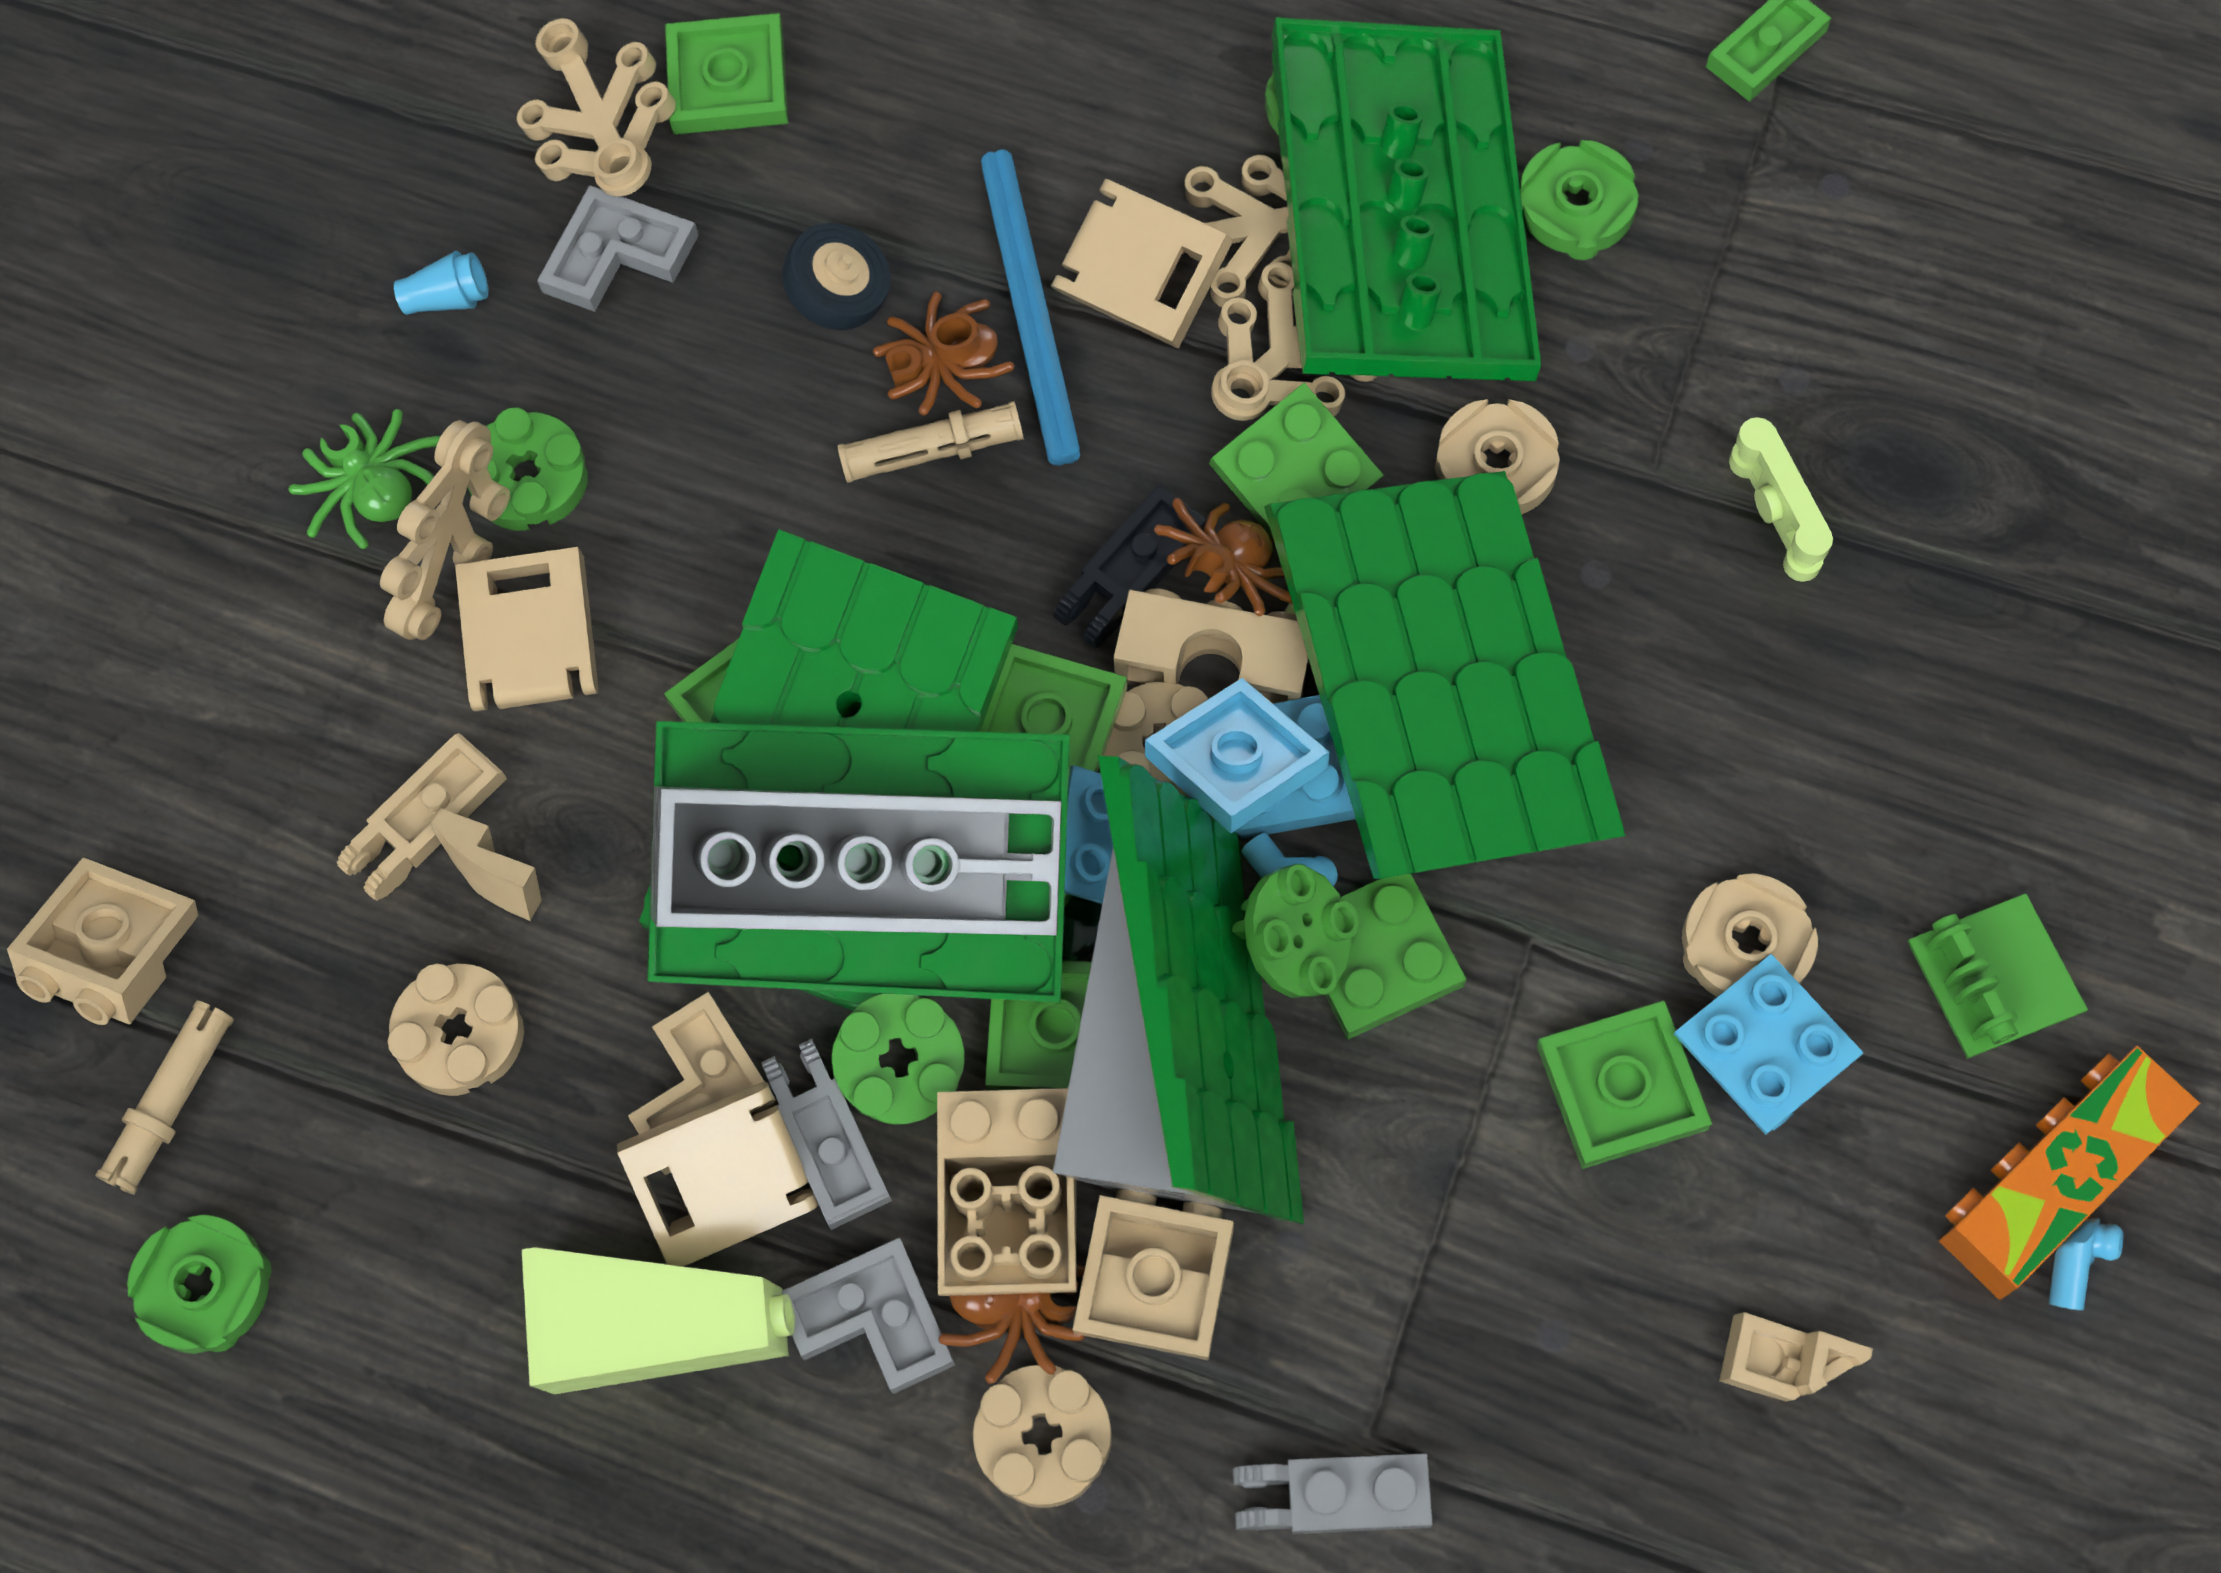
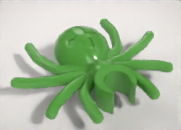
M395 409L392 413L391 423L378 446L376 434L368 421L360 413H354L352 421L366 440V446L355 429L348 425L340 424L341 429L349 440V444L342 450H331L326 441L321 438V450L332 468L323 462L312 449H304L303 457L322 476L332 479L305 485L291 484L288 489L289 492L295 495H310L335 489L314 515L307 535L310 538L317 536L325 518L337 502L343 498L340 510L346 531L359 548L366 549L369 543L356 526L351 508L352 503L362 516L371 521L387 522L398 519L405 507L411 502L412 497L409 481L398 470L402 469L421 478L427 485L434 476L428 470L408 460L395 459L423 448L436 447L440 436L420 438L387 451L402 423L403 412L400 409Z

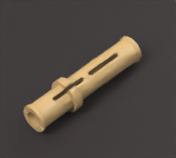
M1015 401L961 415V411L957 410L949 412V419L848 444H839L838 451L846 481L850 483L868 476L958 454L961 460L972 457L971 451L1014 440H1023L1024 437Z
M196 1000L191 1014L136 1109L128 1108L123 1116L122 1121L126 1126L102 1168L97 1171L95 1175L97 1178L114 1187L118 1185L122 1191L134 1195L136 1193L137 1186L162 1142L169 1144L176 1133L171 1126L228 1026L232 1025L234 1019L216 1007L211 1011L209 1010V1004Z

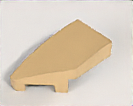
M440 808L431 821L432 828L451 860L468 883L479 895L488 901L530 921L542 902L535 867L495 853L488 825Z
M1744 1312L1733 1315L1719 1381L1779 1400L1791 1401L1801 1395L1815 1393L1828 1385L1827 1382L1850 1368L1870 1360L1873 1349L1822 1331L1805 1333Z

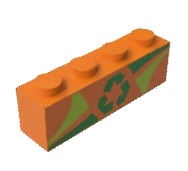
M2136 1046L2120 1061L2110 1053L2104 1056L2080 1080L2089 1091L2075 1105H2072L2065 1097L2062 1098L2035 1125L2045 1135L2029 1151L2018 1142L1990 1170L2000 1180L1984 1196L1973 1187L1945 1215L1954 1226L1939 1242L1999 1300L2019 1288L2200 1104L2140 1047Z

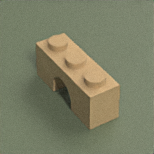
M1149 589L1145 593L1129 590L1114 654L1115 674L1127 677V685L1140 686L1153 682L1179 684L1184 667L1192 659L1204 654H1217L1231 660L1240 672L1239 679L1243 678L1272 704L1303 698L1310 661L1296 615L1277 611L1271 612L1268 615L1257 616L1255 613L1243 611L1238 605L1228 601L1219 604L1212 600L1204 604L1182 600L1177 594L1164 589Z

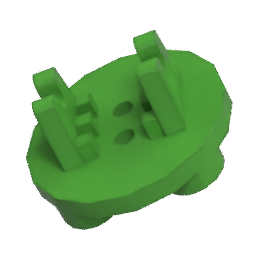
M1303 864L1277 868L1263 876L1250 894L1249 899L1242 903L1241 910L1245 912V918L1233 925L1232 932L1239 938L1246 939V946L1255 969L1272 989L1290 998L1329 994L1335 989L1339 978L1347 967L1351 938L1356 935L1359 927L1356 909L1350 902L1341 899L1340 894L1325 876Z

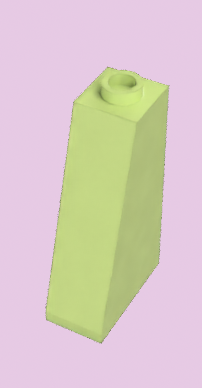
M536 1247L522 1249L529 1382L532 1387L552 1394H560L789 1356L787 1336L793 1335L795 1330L793 1305L787 1294L782 1295L783 1289L763 1277Z

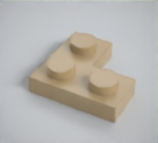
M709 992L652 1026L683 1076L684 1081L629 1114L628 1117L638 1134H641L748 1087L765 1082ZM773 1096L767 1103L751 1109L750 1113L753 1117V1115L778 1105V1102ZM669 1167L661 1170L665 1176L671 1173Z

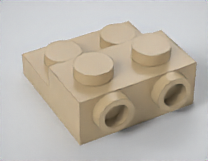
M83 857L7 948L17 985L26 995L39 1002L47 1003L54 995L73 1002L77 1012L92 1023L105 1025L111 1018L130 1025L166 979L163 961L198 917L197 907L193 899Z
M1118 1189L1116 1198L1100 1195L1073 1325V1333L1209 1360L1234 1232V1221L1222 1219V1209L1202 1203L1184 1202L1182 1211L1155 1206L1157 1197L1147 1193Z

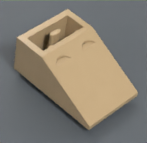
M1068 1088L937 1092L939 1296L1076 1292L1077 1180L1053 1173Z

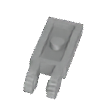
M813 1039L799 1044L801 1049L800 1057L807 1072L812 1074L817 1087L794 1097L789 1087L790 1080L782 1063L777 1062L774 1056L761 1062L779 1102V1110L801 1159L808 1182L828 1226L833 1230L892 1200L846 1099L841 1093L835 1078L831 1080Z
M1427 1454L1288 1460L1287 1465L1267 1464L1233 1468L1234 1485L1243 1486L1244 1488H1263L1266 1485L1289 1484L1290 1510L1267 1509L1265 1507L1246 1508L1244 1511L1235 1513L1236 1529L1238 1530L1291 1529L1292 1534L1415 1529L1430 1528L1432 1526Z

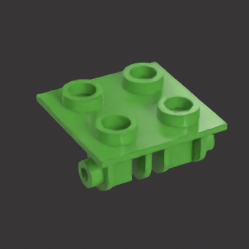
M2027 894L2015 897L1962 919H1959L1957 914L1946 916L1932 924L1934 930L1907 941L1967 1059L2088 1011Z

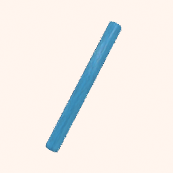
M1003 149L997 152H987L981 159L982 171L1048 461L1054 466L1074 463L1080 457V447L1012 154Z

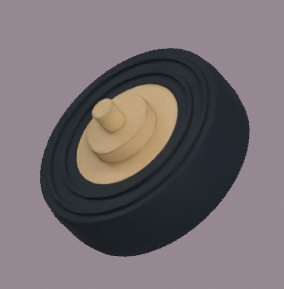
M823 223L804 231L791 245L782 267L784 290L792 305L811 322L834 330L857 328L872 319L885 302L890 287L889 266L880 248L864 233L843 224Z

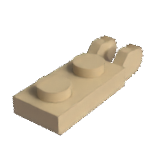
M459 732L455 733L366 820L368 825L341 851L336 862L337 866L349 876L352 874L356 875L357 872H361L363 868L367 867L369 862H372L381 853L385 841H387L395 850L375 871H372L373 873L368 876L363 888L376 901L388 897L396 887H399L407 879L412 866L417 868L441 844L431 825V821L438 810L441 808L468 818L507 780L506 776Z

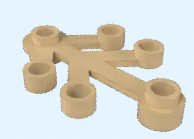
M556 19L549 22L538 33L536 48L552 69L564 73L582 112L548 107L541 100H532L525 103L518 111L517 123L531 140L540 141L548 138L552 133L595 139L599 149L596 152L568 149L562 141L551 140L544 143L537 150L535 162L545 176L552 181L563 180L571 173L593 176L598 186L606 194L616 197L629 195L638 190L650 175L651 159L644 149L655 124L667 120L674 113L676 108L675 99L666 86L660 82H650L641 87L635 98L638 108L624 137L621 138L617 130L618 123L636 83L644 82L653 75L656 69L655 59L642 43L632 42L622 47L616 56L617 68L602 99L585 64L588 56V43L576 24L569 19ZM641 59L636 65L631 66L635 61ZM660 99L657 104L650 106L655 100ZM541 117L538 122L532 124L537 118ZM560 157L557 162L551 164L555 158Z
M1255 155L1248 158L1242 167V186L1244 190L1253 196H1265L1273 192L1287 201L1284 174L1282 170L1277 168L1275 162L1264 155ZM1204 166L1196 167L1190 170L1185 177V197L1187 201L1198 208L1215 205L1235 216L1234 218L1205 224L1227 233L1232 240V244L1243 242L1227 266L1218 270L1210 286L1211 299L1216 305L1222 307L1229 299L1245 298L1246 281L1280 234L1288 233V207L1273 209L1220 180L1218 174L1213 169ZM1262 171L1267 173L1269 177L1265 180H1255L1250 177V174ZM1203 182L1211 185L1212 188L1206 192H1199L1193 186ZM1290 250L1286 256L1277 257L1271 263L1282 262L1292 267ZM1272 276L1268 280L1276 288L1288 286L1287 281H1281L1276 276ZM1229 282L1235 284L1238 289L1232 293H1224L1218 287L1223 283Z
M1274 262L1267 265L1262 271L1258 284L1261 297L1267 301L1269 350L1255 363L1253 362L1250 336L1257 318L1255 306L1244 298L1229 299L1222 306L1218 319L1219 329L1227 337L1228 365L1220 369L1216 374L1211 388V396L1217 409L1225 416L1235 420L1247 421L1261 416L1269 405H1277L1304 383L1274 380L1286 368H1302L1297 325L1293 326L1292 267L1282 262ZM1276 276L1282 281H1287L1288 286L1276 288L1268 280L1270 277ZM1233 313L1240 314L1245 317L1247 322L1236 324L1229 319L1228 315ZM1350 375L1353 379L1361 382H1369L1377 377ZM1330 376L1319 377L1313 383L1305 382L1315 395L1318 392H1327L1334 397V402H1321L1335 416L1339 412L1345 398V389L1342 383ZM1243 389L1249 393L1251 398L1238 397L1231 391Z
M458 420L447 427L435 449V462L442 468L418 498L405 507L397 523L398 533L411 541L399 556L393 558L387 564L381 575L380 587L393 595L384 614L385 627L407 640L415 638L419 640L427 639L433 634L440 622L441 610L435 606V600L432 597L449 543H451L454 549V564L490 560L492 555V543L474 533L462 504L468 486L472 493L470 509L484 518L494 521L504 512L510 499V490L492 480L487 466L493 455V446L490 443L491 433L488 427L479 422L468 424Z

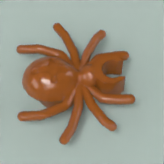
M938 291L933 292L927 307L926 336L906 321L896 317H889L887 324L890 327L903 331L915 339V341L903 339L885 343L873 349L875 357L885 356L895 387L888 391V397L894 400L909 395L926 386L930 379L925 400L919 407V413L927 415L934 405L942 377L944 383L962 401L974 408H979L982 405V401L966 391L954 379L952 374L964 380L990 379L1012 372L1015 367L1012 362L1008 361L990 368H983L991 361L997 351V335L990 327L976 323L969 315L988 309L990 307L988 299L967 304L953 314L946 315L936 322L937 309L942 295Z
M1180 498L1173 500L1174 510L1190 533L1163 524H1157L1154 527V532L1157 535L1166 536L1187 544V546L1177 549L1167 556L1169 564L1175 565L1179 561L1193 556L1185 570V576H1190L1193 571H1202L1208 574L1211 578L1204 592L1209 593L1218 592L1226 583L1227 585L1224 589L1215 595V601L1219 604L1230 599L1240 586L1253 605L1254 613L1257 616L1265 614V607L1255 587L1292 604L1288 590L1267 581L1269 579L1284 578L1285 576L1282 566L1263 569L1270 562L1273 552L1272 540L1263 527L1252 521L1235 520L1225 524L1216 533L1215 527L1219 518L1230 511V505L1222 503L1210 511L1203 531L1190 515L1183 501Z
M1076 1264V1276L1083 1277L1085 1265ZM1062 1292L1067 1295H1075V1292ZM1053 1293L949 1296L954 1309L964 1319L985 1330L968 1335L942 1333L938 1341L943 1345L969 1347L998 1339L1009 1327L1008 1336L996 1362L985 1375L986 1382L992 1384L997 1381L1008 1366L1020 1339L1021 1327L1036 1362L1050 1375L1056 1372V1366L1047 1357L1036 1335L1034 1326L1044 1335L1064 1340L1081 1341L1085 1336L1074 1334L1073 1328L1058 1326L1071 1321L1074 1318L1077 1307L1057 1306L1050 1298V1295Z

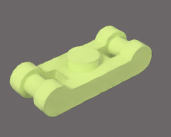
M1751 418L1745 421L1739 430L1736 444L1729 458L1730 468L1736 475L1750 479L1755 488L1754 498L1759 514L1766 523L1770 524L1773 522L1787 549L1783 561V567L1787 575L1796 581H1810L1817 576L1825 557L1829 553L1833 542L1832 533L1776 428L1766 419Z

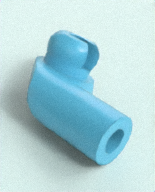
M1267 833L1256 836L1241 850V853L1260 878L1277 868L1295 864H1303L1322 874L1333 887L1338 878L1337 868L1329 858L1324 856L1285 858Z
M2099 1218L2086 1219L2056 1249L2048 1304L2084 1310L2089 1268L2094 1262L2095 1257L2111 1261L2118 1259L2121 1255L2124 1233L2118 1225L2101 1224Z

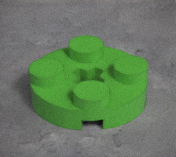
M1581 140L1579 147L1568 146L1561 149V142L1542 149L1530 160L1521 178L1520 195L1524 226L1535 239L1551 249L1567 253L1576 260L1591 259L1597 255L1599 250L1609 248L1617 243L1630 229L1638 206V194L1634 185L1635 174L1631 165L1621 154L1602 143ZM1581 189L1590 193L1587 201L1588 204L1583 206L1569 203L1567 201L1568 197L1564 194L1565 191L1576 194Z
M509 408L502 411L497 416L496 421L487 426L491 433L490 443L493 446L492 459L487 468L492 480L510 490V499L501 516L491 522L509 530L521 531L530 530L529 524H539L547 520L551 525L562 520L578 505L588 484L585 455L574 432L564 422L544 413H527L521 408ZM525 461H535L534 464L539 471L535 478L525 475L519 482L514 480L516 475L514 468Z
M876 995L862 1002L843 1021L832 1046V1073L844 1098L861 1114L884 1124L903 1125L914 1123L937 1112V1092H956L964 1069L962 1038L954 1021L936 1001L918 995ZM900 1039L904 1049L914 1048L916 1061L907 1065V1076L896 1077L892 1067L881 1068L879 1055L889 1052L888 1041Z
M210 1215L189 1217L188 1219L191 1221L179 1223L171 1229L165 1226L154 1233L143 1244L130 1268L127 1281L128 1297L133 1299L134 1311L138 1316L135 1319L140 1329L148 1337L175 1351L190 1354L207 1351H226L234 1346L239 1337L244 1335L259 1317L268 1295L271 1263L267 1256L261 1252L252 1236L225 1219ZM206 1267L211 1268L210 1280L214 1284L208 1295H201L195 1302H188L191 1297V1290L184 1286L187 1276L189 1274L200 1276Z

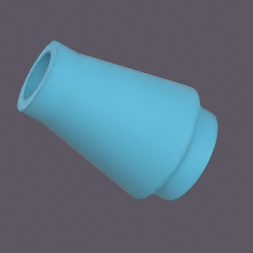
M454 251L407 278L396 280L394 282V293L397 303L405 315L425 311L474 309L477 306V301L488 298V283L483 267L474 253L462 255L460 252Z

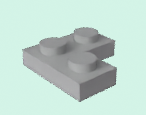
M589 186L537 282L542 293L595 312L620 264L674 283L699 234L694 222L621 196H610L599 188Z
M900 1238L782 1291V1295L787 1294L790 1297L793 1305L795 1330L792 1336L804 1361L866 1333L889 1389L893 1394L955 1366L947 1345H943L938 1341L942 1333Z

